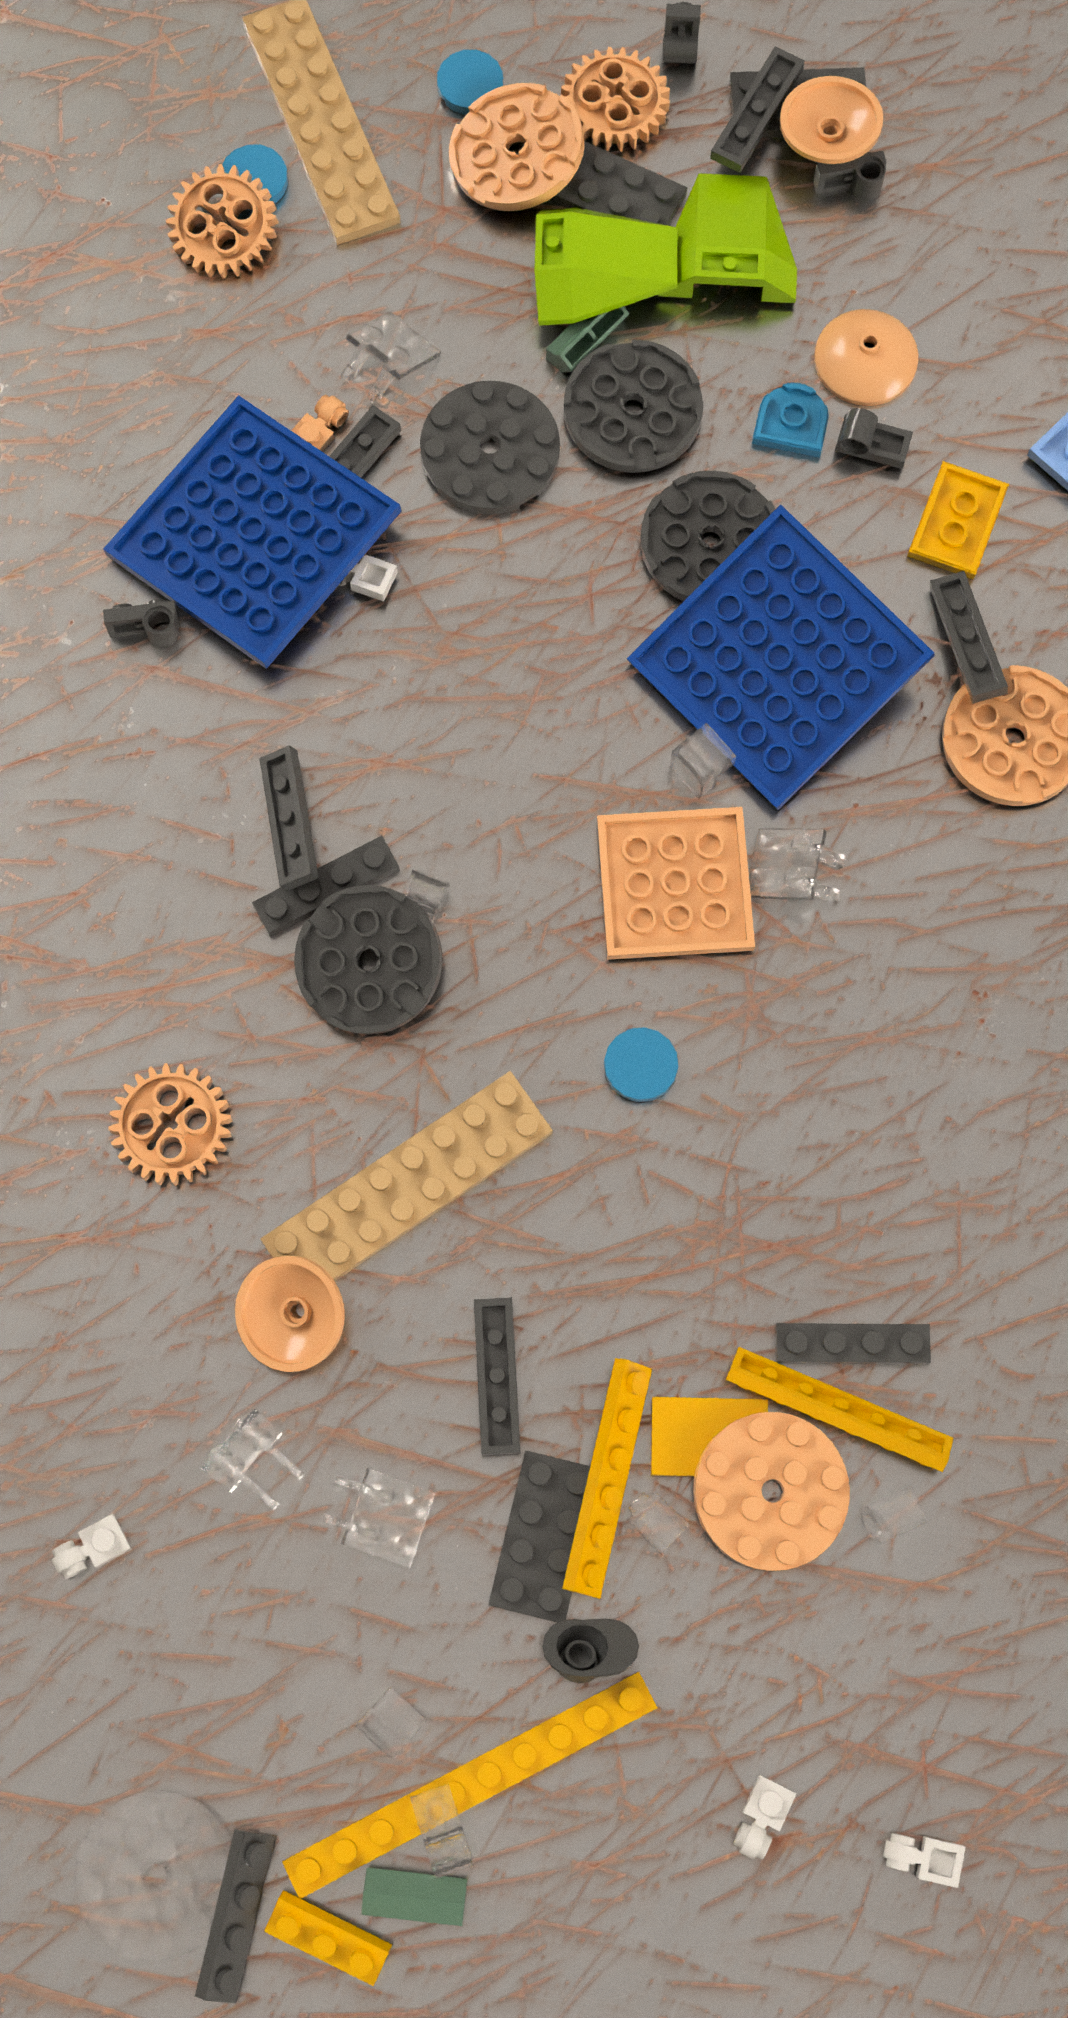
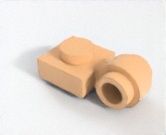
M323 395L318 400L314 408V412L318 414L317 419L306 413L291 430L322 452L335 439L334 432L330 430L331 427H341L349 415L346 404L334 395L330 397Z

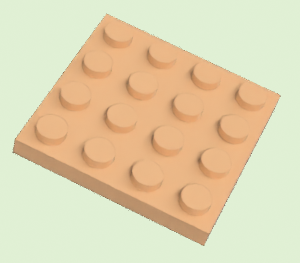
M743 807L597 815L607 960L754 951L755 939Z

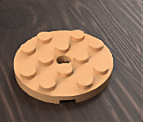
M534 83L505 85L484 94L468 107L469 113L464 117L460 125L456 123L450 138L449 161L460 188L478 204L500 211L528 209L547 202L558 194L577 172L583 157L585 142L579 116L570 101L563 95L559 96L548 91L546 86ZM515 142L525 143L523 148L518 151L519 154L508 150Z
M1010 665L1009 668L1002 669L1008 685V694L972 704L965 684L957 691L944 717L942 744L950 768L969 790L994 803L1009 806H1026L1048 800L1068 786V687L1052 675L1027 666ZM1010 728L1019 729L1024 734V741L1009 743L1006 730Z
M763 1412L748 1415L732 1422L712 1438L698 1461L694 1477L693 1495L700 1524L722 1553L735 1562L753 1569L780 1571L807 1564L830 1547L845 1522L850 1501V1487L847 1470L841 1455L832 1441L821 1430L810 1422L790 1414ZM771 1479L776 1481L783 1491L779 1500L774 1503L765 1500L761 1490L763 1484Z

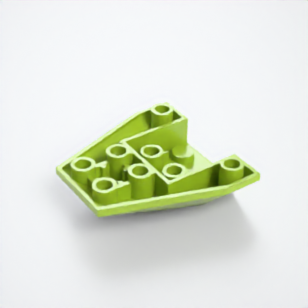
M699 173L676 224V227H678V288L658 294V296L692 298L694 284L762 287L761 302L795 303L797 267L767 176Z
M581 208L541 210L536 214L534 267L539 326L576 323L678 288V227Z

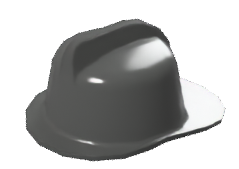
M572 1619L563 1620L551 1626L545 1634L542 1647L546 1660L562 1677L574 1683H588L597 1677L620 1674L628 1669L637 1658L639 1643L637 1635L630 1626L619 1620Z

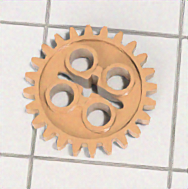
M608 47L607 55L604 56L596 49L594 50L593 60L583 55L582 66L573 63L572 74H565V85L561 86V95L570 101L579 116L584 132V140L591 137L592 144L595 146L600 142H604L606 151L610 150L612 144H617L619 151L622 152L624 143L627 142L635 149L638 138L648 143L649 132L657 135L659 133V124H665L666 113L669 112L670 88L666 87L667 77L659 76L660 66L657 65L650 68L649 56L642 61L638 60L637 50L631 56H626L625 47L620 49L619 54H614L612 48Z
M222 164L218 165L216 174H212L209 167L206 166L204 170L205 177L200 178L198 174L193 172L194 183L190 185L182 181L181 184L185 192L183 194L173 192L172 195L178 202V205H168L167 207L169 212L175 216L166 219L168 227L174 229L167 234L171 242H176L173 245V249L177 255L182 254L181 259L185 265L193 262L192 267L196 273H199L205 266V272L209 278L214 275L215 270H218L222 279H226L228 269H232L238 277L240 276V266L244 265L249 271H252L250 260L254 258L259 262L264 261L260 254L261 249L266 251L272 250L266 239L277 237L275 230L269 227L279 224L276 215L271 214L277 208L273 201H269L272 197L269 190L262 189L263 184L259 178L252 181V176L248 170L244 171L239 177V171L235 165L232 166L229 174L226 173ZM223 194L220 202L216 204L209 203L213 195ZM202 207L205 210H207L208 213H210L211 215L204 213L202 211H196V208ZM247 209L253 210L249 218L245 220L238 219L242 211ZM212 216H214V217H216V219L220 220V222L218 223V225H217V223L215 222V220H214V218H213ZM228 219L232 227L224 223V221ZM206 224L203 232L199 234L192 233L196 225ZM235 229L246 232L248 235L242 236ZM226 240H236L235 245L229 250L221 249L222 244Z
M164 1063L162 1074L157 1075L151 1066L148 1070L149 1078L144 1079L138 1073L135 1074L138 1084L135 1088L128 1084L123 1085L128 1094L126 1098L115 1096L114 1100L121 1107V1110L110 1111L109 1114L119 1123L109 1126L108 1130L111 1134L120 1136L114 1139L111 1144L115 1149L124 1148L118 1155L121 1162L132 1159L128 1166L132 1173L142 1167L141 1178L145 1181L154 1173L158 1185H162L165 1177L169 1176L173 1185L177 1186L179 1175L184 1174L189 1182H193V1170L197 1169L205 1176L207 1174L204 1166L206 1161L215 1165L219 1163L213 1154L215 1150L220 1152L227 1151L226 1146L220 1139L232 1136L230 1130L224 1128L223 1125L229 1124L233 1120L231 1115L222 1114L221 1112L230 1107L227 1100L216 1101L221 1097L223 1091L220 1087L209 1090L213 1083L212 1078L208 1075L199 1081L200 1072L197 1068H194L189 1075H186L184 1065L179 1064L176 1072L172 1073L169 1065ZM175 1091L178 1093V1099L173 1105L163 1106L160 1104V1098L165 1092ZM189 1099H194L193 1104L184 1109L185 1103ZM203 1114L207 1117L206 1123L202 1128L194 1130L188 1127V1122L192 1116ZM144 1119L152 1120L153 1127L150 1132L144 1135L135 1133L138 1122ZM169 1119L172 1122L176 1121L178 1126L173 1130L170 1127L166 1128L163 1123ZM157 1140L156 1146L152 1150H148V1145ZM177 1142L182 1145L178 1156L174 1158L163 1156V1151L169 1143Z

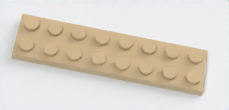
M290 0L243 16L242 20L246 33L336 244L340 245L400 224V214L307 0Z
M509 1071L260 1238L272 1258L286 1255L307 1258L324 1268L333 1280L336 1281L552 1135L553 1130L513 1073Z

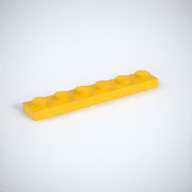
M738 1347L726 1377L727 1381L737 1384L743 1389L751 1390L770 1398L778 1404L786 1405L805 1413L815 1420H821L845 1430L850 1435L859 1436L880 1445L888 1451H894L913 1459L923 1466L931 1467L941 1472L944 1471L949 1460L953 1437Z
M615 1358L562 1587L564 1590L599 1599L601 1598L652 1372L651 1368L627 1359Z

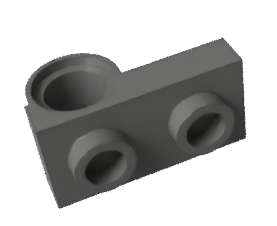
M688 2L666 5L663 63L696 64L701 5H692Z
M868 151L863 156L845 163H817L813 181L816 194L851 188L854 196L860 200L871 201L876 199L881 193L886 173L887 162L884 151Z
M853 408L845 414L835 451L903 469L913 432L878 423V417L873 412L863 408Z
M154 599L147 604L135 606L124 603L117 604L112 609L103 610L104 624L110 637L146 632L150 643L158 648H168L178 640L180 619L174 600ZM160 622L169 623L163 630H153V627Z

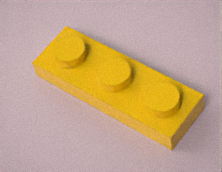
M284 1890L278 1898L264 1932L374 1986L393 1945Z

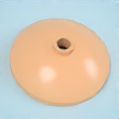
M839 76L817 77L798 85L786 97L780 113V129L787 144L802 157L825 164L845 163L863 156L877 143L883 127L882 107L872 91L855 80Z
M859 309L843 313L825 326L816 343L814 363L819 379L833 395L851 404L874 406L890 402L900 396L910 386L918 366V348L911 332L895 317L877 310ZM864 343H871L875 347L868 348L864 345Z
M286 1255L271 1258L260 1263L246 1276L237 1294L235 1320L243 1344L258 1361L275 1370L297 1372L316 1366L333 1352L342 1335L345 1310L340 1290L324 1268L307 1258ZM298 1304L304 1308V1315L302 1317L296 1312Z

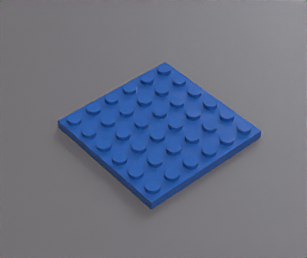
M238 395L103 550L110 559L168 600H174L175 604L267 669L402 510L399 503Z
M780 504L665 619L627 660L779 810L935 656V653Z

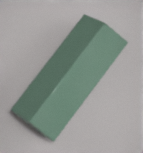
M623 306L570 324L546 348V360L561 372H572L580 361L591 353L629 315V312Z
M367 1867L361 1915L462 1926L467 1879Z

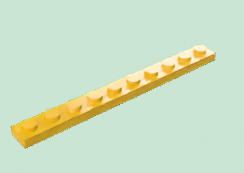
M636 1672L283 1860L282 1863L298 1898L301 1899L657 1709L640 1672Z

